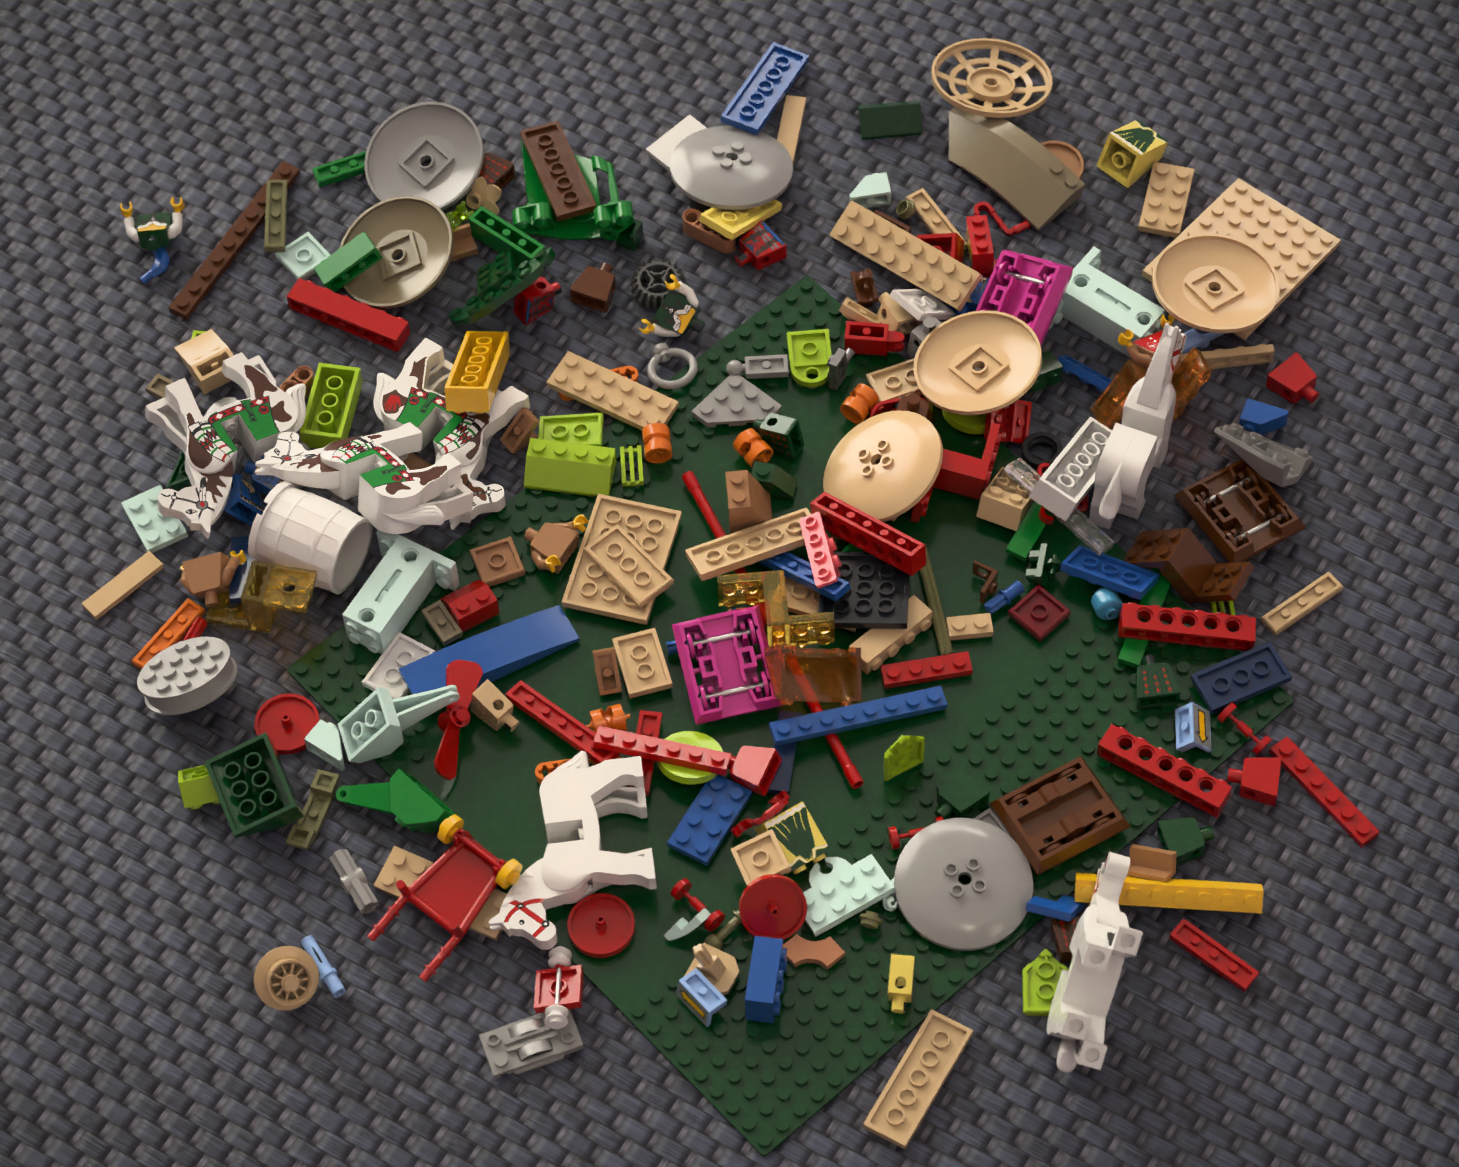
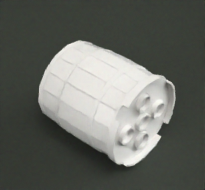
M288 481L277 484L264 500L268 505L263 514L257 513L253 521L248 542L249 556L253 557L255 562L262 565L266 563L277 571L314 587L331 591L337 595L344 592L358 575L367 556L372 538L371 523L368 519L357 515L348 508L312 492L300 490L298 486Z

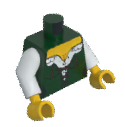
M174 197L170 200L174 213L172 211L134 215V217H131L133 214L132 203L129 202V209H123L121 203L120 210L121 214L125 216L124 224L127 236L134 242H139L141 249L154 251L159 247L170 246L172 239L182 231L183 214L181 211L185 208V204L181 197L179 204H175Z
M671 274L670 278L674 282L669 284L665 281L669 292L651 320L653 324L647 319H643L641 321L648 324L645 329L639 328V330L644 334L651 332L662 337H678L686 334L690 328L699 334L706 324L697 318L701 310L698 306L699 301L692 288L681 281L678 282L676 276Z

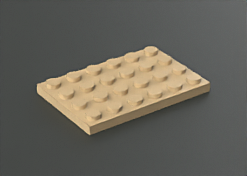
M598 494L562 599V607L647 625L655 598L642 608H639L584 553V548L616 524H619L665 571L682 518V511Z

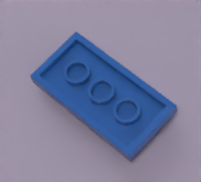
M1081 545L1061 563L1060 571L1068 573L1072 577L1082 578L1091 584H1098L1114 592H1120L1132 599L1139 600L1158 582L1160 575Z
M718 774L715 778L704 784L668 840L667 847L708 866L752 797V791Z

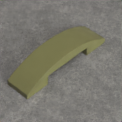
M318 769L310 786L311 793L302 811L304 817L299 819L297 824H293L285 842L286 845L308 850L311 847L331 807L340 778L339 774Z

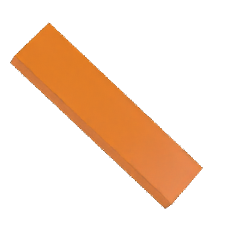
M187 598L133 658L132 664L142 670L145 664L156 654L180 642L188 633L197 617L201 618L206 613L205 608Z

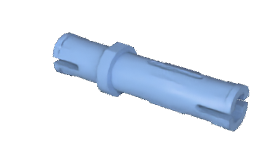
M312 935L305 937L301 941L302 946L316 962L320 980L322 983H326L334 998L341 997L345 994L346 990L337 976V970L332 968Z

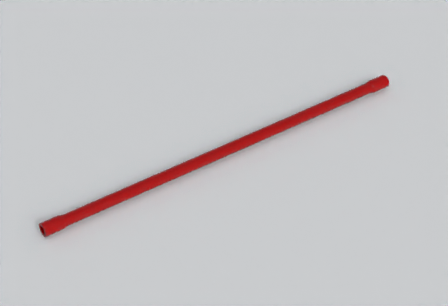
M693 471L685 472L682 475V480L695 499L715 538L726 536ZM741 567L734 570L752 605H759L764 627L812 713L823 711L746 569ZM837 734L824 735L852 789L861 787L864 781L856 766L850 760Z

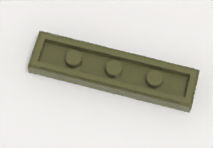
M267 180L265 252H285L287 180Z

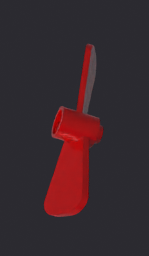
M466 660L452 661L446 667V686L455 685L460 698L456 702L447 705L446 711L442 712L437 720L438 726L444 734L434 760V766L438 775L448 781L452 780L457 773L459 730L468 725L470 721V713L467 709L471 702L472 693L476 690L483 674L479 664Z

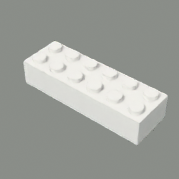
M1090 416L1041 476L1029 497L1054 513L1057 517L1066 521L1094 486L1097 466L1112 430Z

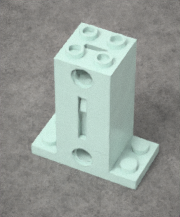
M1093 247L1073 269L1071 280L1049 330L1064 317L1130 357L1126 351L1127 346L1118 343L1120 333L1124 334L1126 329L1131 330L1134 335L1131 340L1133 342L1163 330L1160 320L1162 315H1165V309L1099 271L1101 250Z
M378 530L376 533L383 559L342 615L347 637L350 641L366 646L373 653L383 654L398 632L401 633L436 582L442 588H449L453 591H456L460 584L455 561L399 534H389Z

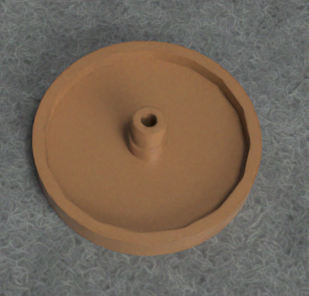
M1046 141L1041 143L1080 179L1082 178L1084 160L1075 147L1062 141Z

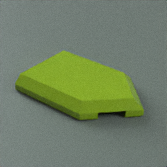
M901 735L885 752L883 773L885 781L924 762L925 738L923 736Z
M1044 949L1032 963H1029L1022 970L1023 1014L1027 1016L1049 1015L1062 969L1069 971L1047 949Z

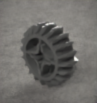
M652 259L650 264L644 262L643 267L638 266L637 271L633 272L630 286L631 293L635 301H639L640 307L646 305L647 310L651 307L655 311L658 310L669 292L665 281L667 283L674 282L670 278L671 274L676 276L678 282L681 281L686 284V277L683 275L682 269H678L677 264L671 265L670 260L664 263L662 259L659 262H655ZM644 283L648 284L646 289L643 288Z

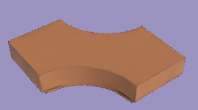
M796 934L783 944V948H787L786 959L794 967L804 963H816L828 970L845 956V952L831 937L821 941H809Z

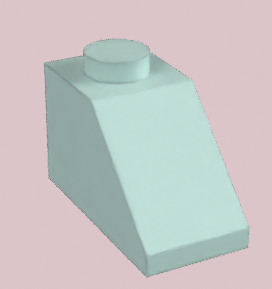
M887 173L866 175L851 192L850 201L852 200L864 208L891 204V189Z
M320 719L304 738L306 748L311 753L343 771L345 764L339 729L333 723H326Z

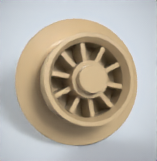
M281 946L269 951L259 961L254 973V986L259 998L266 1005L277 1010H293L301 1007L314 995L319 982V971L316 962L309 953L295 946Z

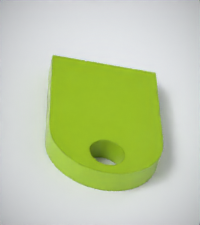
M829 329L787 332L790 373L794 381L801 386L810 388L825 384L829 380L827 378L829 372L827 362L832 355ZM813 373L816 374L818 377L815 379H809L807 375Z

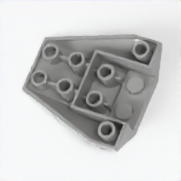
M1236 423L1216 427L1214 430L1262 478L1281 487L1296 484L1313 460V457L1308 456V452L1301 448L1293 449L1267 439L1258 433L1246 431L1243 426Z

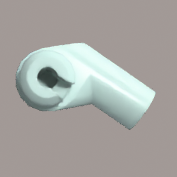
M895 892L882 899L883 907L888 911H894L898 907Z

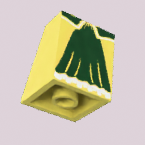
M1135 120L1109 133L1096 166L1126 188H1129L1153 166L1154 162H1158L1162 158L1169 141L1139 120Z
M803 801L755 828L758 835L773 829L791 868V871L786 874L792 871L795 875L807 868L805 866L806 863L811 860L814 864L824 859L826 857L824 853L830 850Z

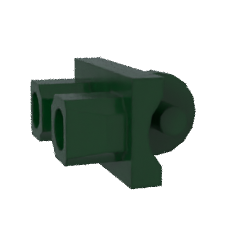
M1041 543L1040 549L1030 551L1029 561L1031 565H1037V568H1028L1025 575L1029 583H1038L1044 589H1048L1050 576L1054 577L1056 573L1061 572L1060 567L1062 563L1058 560V555H1053L1048 550L1049 545L1047 543Z

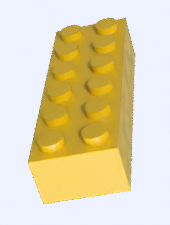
M466 332L445 385L446 411H453L454 413L475 412L477 414L490 411L510 356L509 332Z

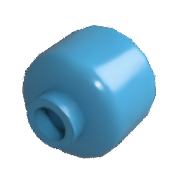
M1106 587L1096 590L1091 599L1096 615L1103 620L1115 619L1119 615L1123 604L1118 592H1114Z

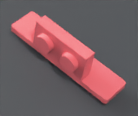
M816 512L800 518L799 522L816 587L822 588L837 582V577L841 576L839 567L842 565L839 556L834 552V550H837L835 540L827 535L821 514Z

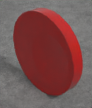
M281 694L270 698L259 708L254 722L255 732L257 736L266 732L274 743L278 754H294L306 749L304 738L320 721L315 705L309 699L298 694Z
M768 874L756 878L744 889L739 901V914L744 927L753 936L784 940L795 934L804 923L807 914V902L802 889L794 880L779 874Z
M597 893L584 897L575 904L568 916L567 928L569 938L577 950L590 957L606 958L620 953L629 945L635 932V920L631 908L624 900L612 894Z

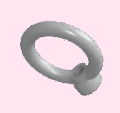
M659 343L653 348L652 353L654 356L647 367L648 377L653 384L664 389H677L687 385L694 379L698 364L690 352L679 348L669 349L666 343ZM671 357H681L689 363V371L678 380H663L656 374L658 363L667 362Z

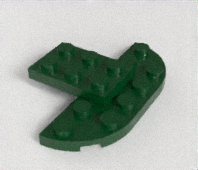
M551 247L547 250L542 249L536 253L535 258L529 262L524 261L521 263L517 270L515 255L511 250L498 254L495 257V261L489 265L486 263L478 269V297L473 296L462 308L457 307L452 310L448 316L449 320L455 327H461V323L470 325L485 317L535 282L545 270V265L547 264L548 267L551 265L555 258V252Z

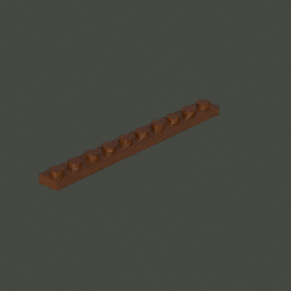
M282 161L268 180H287L288 190L300 175V169ZM266 183L170 304L169 311L187 320L263 223L266 210Z

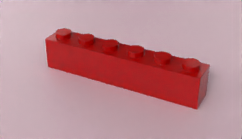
M299 278L286 296L289 309L395 352L400 351L410 335L409 324L402 317L392 316L384 310H377L364 302L355 301L347 295H340L329 288L315 285V283L309 280L305 281Z

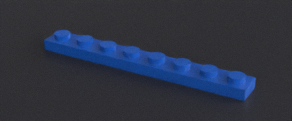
M941 686L770 722L769 730L775 746L944 710L947 709L948 703Z

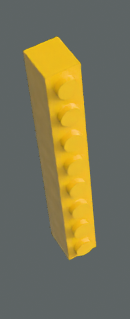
M1075 874V902H1091L1097 874ZM1126 876L1118 903L1119 905L1262 914L1264 890L1262 884L1172 878L1165 883Z

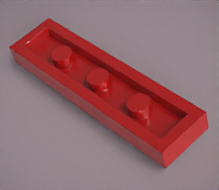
M968 651L880 665L885 689L973 674Z
M640 710L636 734L659 738L663 718L662 712ZM641 758L645 796H649L655 761Z
M1185 918L1169 935V939L1244 993L1259 976V972Z

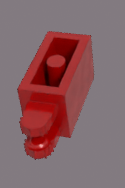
M846 321L845 351L847 348H850L855 354L887 356V352H900L905 348L903 333L889 331V324Z

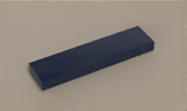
M249 536L231 537V551L234 550L239 554L240 550H243L247 559L238 566L230 583V604L252 602L253 557L249 556L248 553Z
M779 710L778 721L802 716V713ZM797 742L778 746L773 745V748L780 755L782 762L767 793L778 794L785 790L789 795Z

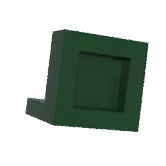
M634 219V222L628 228L619 233V238L615 240L616 245L635 252L643 238L642 221Z

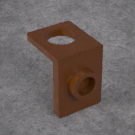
M974 560L972 574L987 580L980 591V603L984 604L989 595H993L998 587V570ZM978 568L985 570L988 575L982 573Z

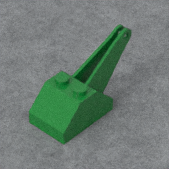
M399 768L390 778V782L341 786L336 791V798L339 801L396 815L395 821L412 832L415 830L423 834L438 832L441 823L456 814L417 778Z

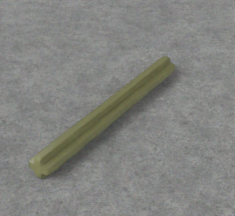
M925 544L926 565L920 569L928 606L932 610V622L940 654H953Z

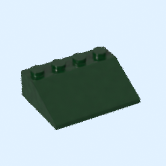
M266 732L204 762L235 838L281 828L304 817L275 745Z

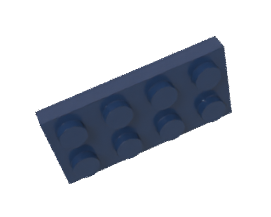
M1267 642L1191 674L1190 679L1210 713L1214 714L1224 710L1232 702L1238 704L1290 682L1292 675L1272 643Z

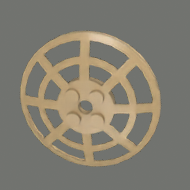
M980 38L954 43L944 48L936 56L931 69L933 86L944 100L965 112L984 117L1008 118L1030 113L1046 102L1050 96L1053 84L1050 69L1038 55L1020 45L998 39ZM973 49H991L990 58L966 60L960 52ZM999 51L1008 52L1028 62L1019 68L1010 62L999 60L998 54ZM951 56H954L959 63L953 68L950 75L938 71L941 64ZM989 64V67L977 69L972 67L974 65ZM997 66L1007 68L1013 71V73L1009 74L1008 72L997 68ZM1035 67L1043 76L1045 86L1033 87L1032 81L1026 72ZM963 69L968 73L967 81L955 77ZM937 77L948 82L954 96L948 95L937 82ZM1021 77L1026 87H1015V80ZM955 84L966 87L968 93L960 95ZM1045 92L1039 101L1030 106H1024L1032 93ZM1013 94H1025L1019 102L1010 99ZM975 98L984 102V106L974 104L968 100ZM1003 102L1009 105L1006 107H992V103Z

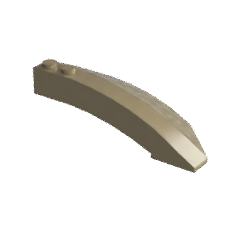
M957 107L949 111L948 162L950 161L964 169L992 189L1037 231L1082 196L1085 183L1041 143L1004 118L975 115Z

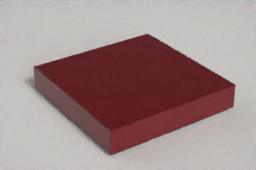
M1039 584L1008 611V616L1040 642L1071 615V610Z

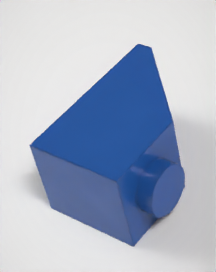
M1248 398L1241 414L1239 425L1243 426L1246 431L1264 435L1286 426L1289 411Z

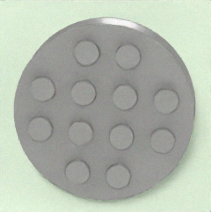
M197 637L180 641L151 658L142 668L137 678L138 689L145 696V703L148 709L160 715H179L197 710L224 694L233 684L238 673V666L230 656V648L227 643L215 637Z

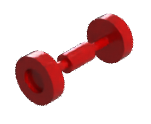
M1232 702L1219 714L1217 719L1223 723L1229 717L1236 724V728L1247 738L1250 737L1257 744L1252 749V752L1257 756L1269 745L1272 739L1266 735L1260 741L1253 734L1251 728L1242 720L1239 721L1232 715L1237 709V706Z
M936 817L934 822L942 821L943 817ZM895 826L888 827V837L892 850L900 849L899 839L908 837L911 839L924 827L908 830V833L898 835Z
M687 878L680 880L673 887L670 895L675 900H680L685 896L690 900L689 904L698 912L707 908L696 896L692 897L688 893L692 883ZM720 910L714 911L705 920L704 928L709 932L716 930L724 921L725 914Z

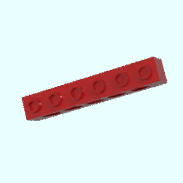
M825 491L810 503L811 514L819 512L824 529L911 576L926 565V548L924 543Z
M1130 602L1122 604L1119 613L1118 637L1248 651L1253 648L1255 643L1256 618L1247 615H1227L1224 612L1209 613L1203 610H1183L1179 607L1145 606ZM1161 621H1165V622H1167L1169 625H1165V624H1163Z
M1111 724L1098 744L1097 756L1215 818H1218L1230 799L1232 786L1226 781L1216 779L1205 770L1189 765L1186 760L1170 755L1165 749L1149 744L1144 738L1128 733L1123 727ZM1121 747H1128L1129 749L1124 750ZM1147 757L1149 760H1142L1141 758ZM1164 767H1165V768H1168L1169 770H1168V771H1164V770H1162L1161 768H1164ZM1181 778H1187L1190 781H1183ZM1204 788H1205V789H1208V790H1210V791H1209V792H1204V791H1202L1201 789H1204Z

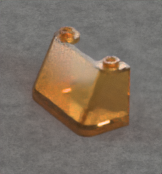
M778 644L764 648V657L775 700H779L781 705H792L794 701L840 703V707L862 701L861 648L850 647L848 650L840 648H797L796 646H791V644Z

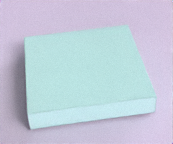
M307 232L288 244L285 252H276L275 256L297 280L299 278L305 280L316 273L314 267L322 260L328 258L330 254Z

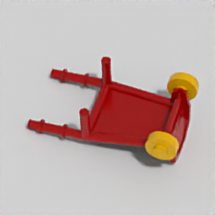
M456 814L441 823L437 838L444 844H449L453 841V845L409 887L403 880L396 882V887L400 891L401 896L391 907L388 906L389 910L376 925L373 924L374 928L367 935L374 942L380 934H384L383 930L395 916H399L398 912L408 901L453 936L444 947L439 948L440 952L430 964L424 966L425 970L420 974L419 978L425 983L433 974L436 975L435 971L447 956H451L450 953L464 937L496 886L499 885L506 889L514 885L520 878L522 864L515 859L509 861L498 859L479 844L469 831L462 829L464 820Z

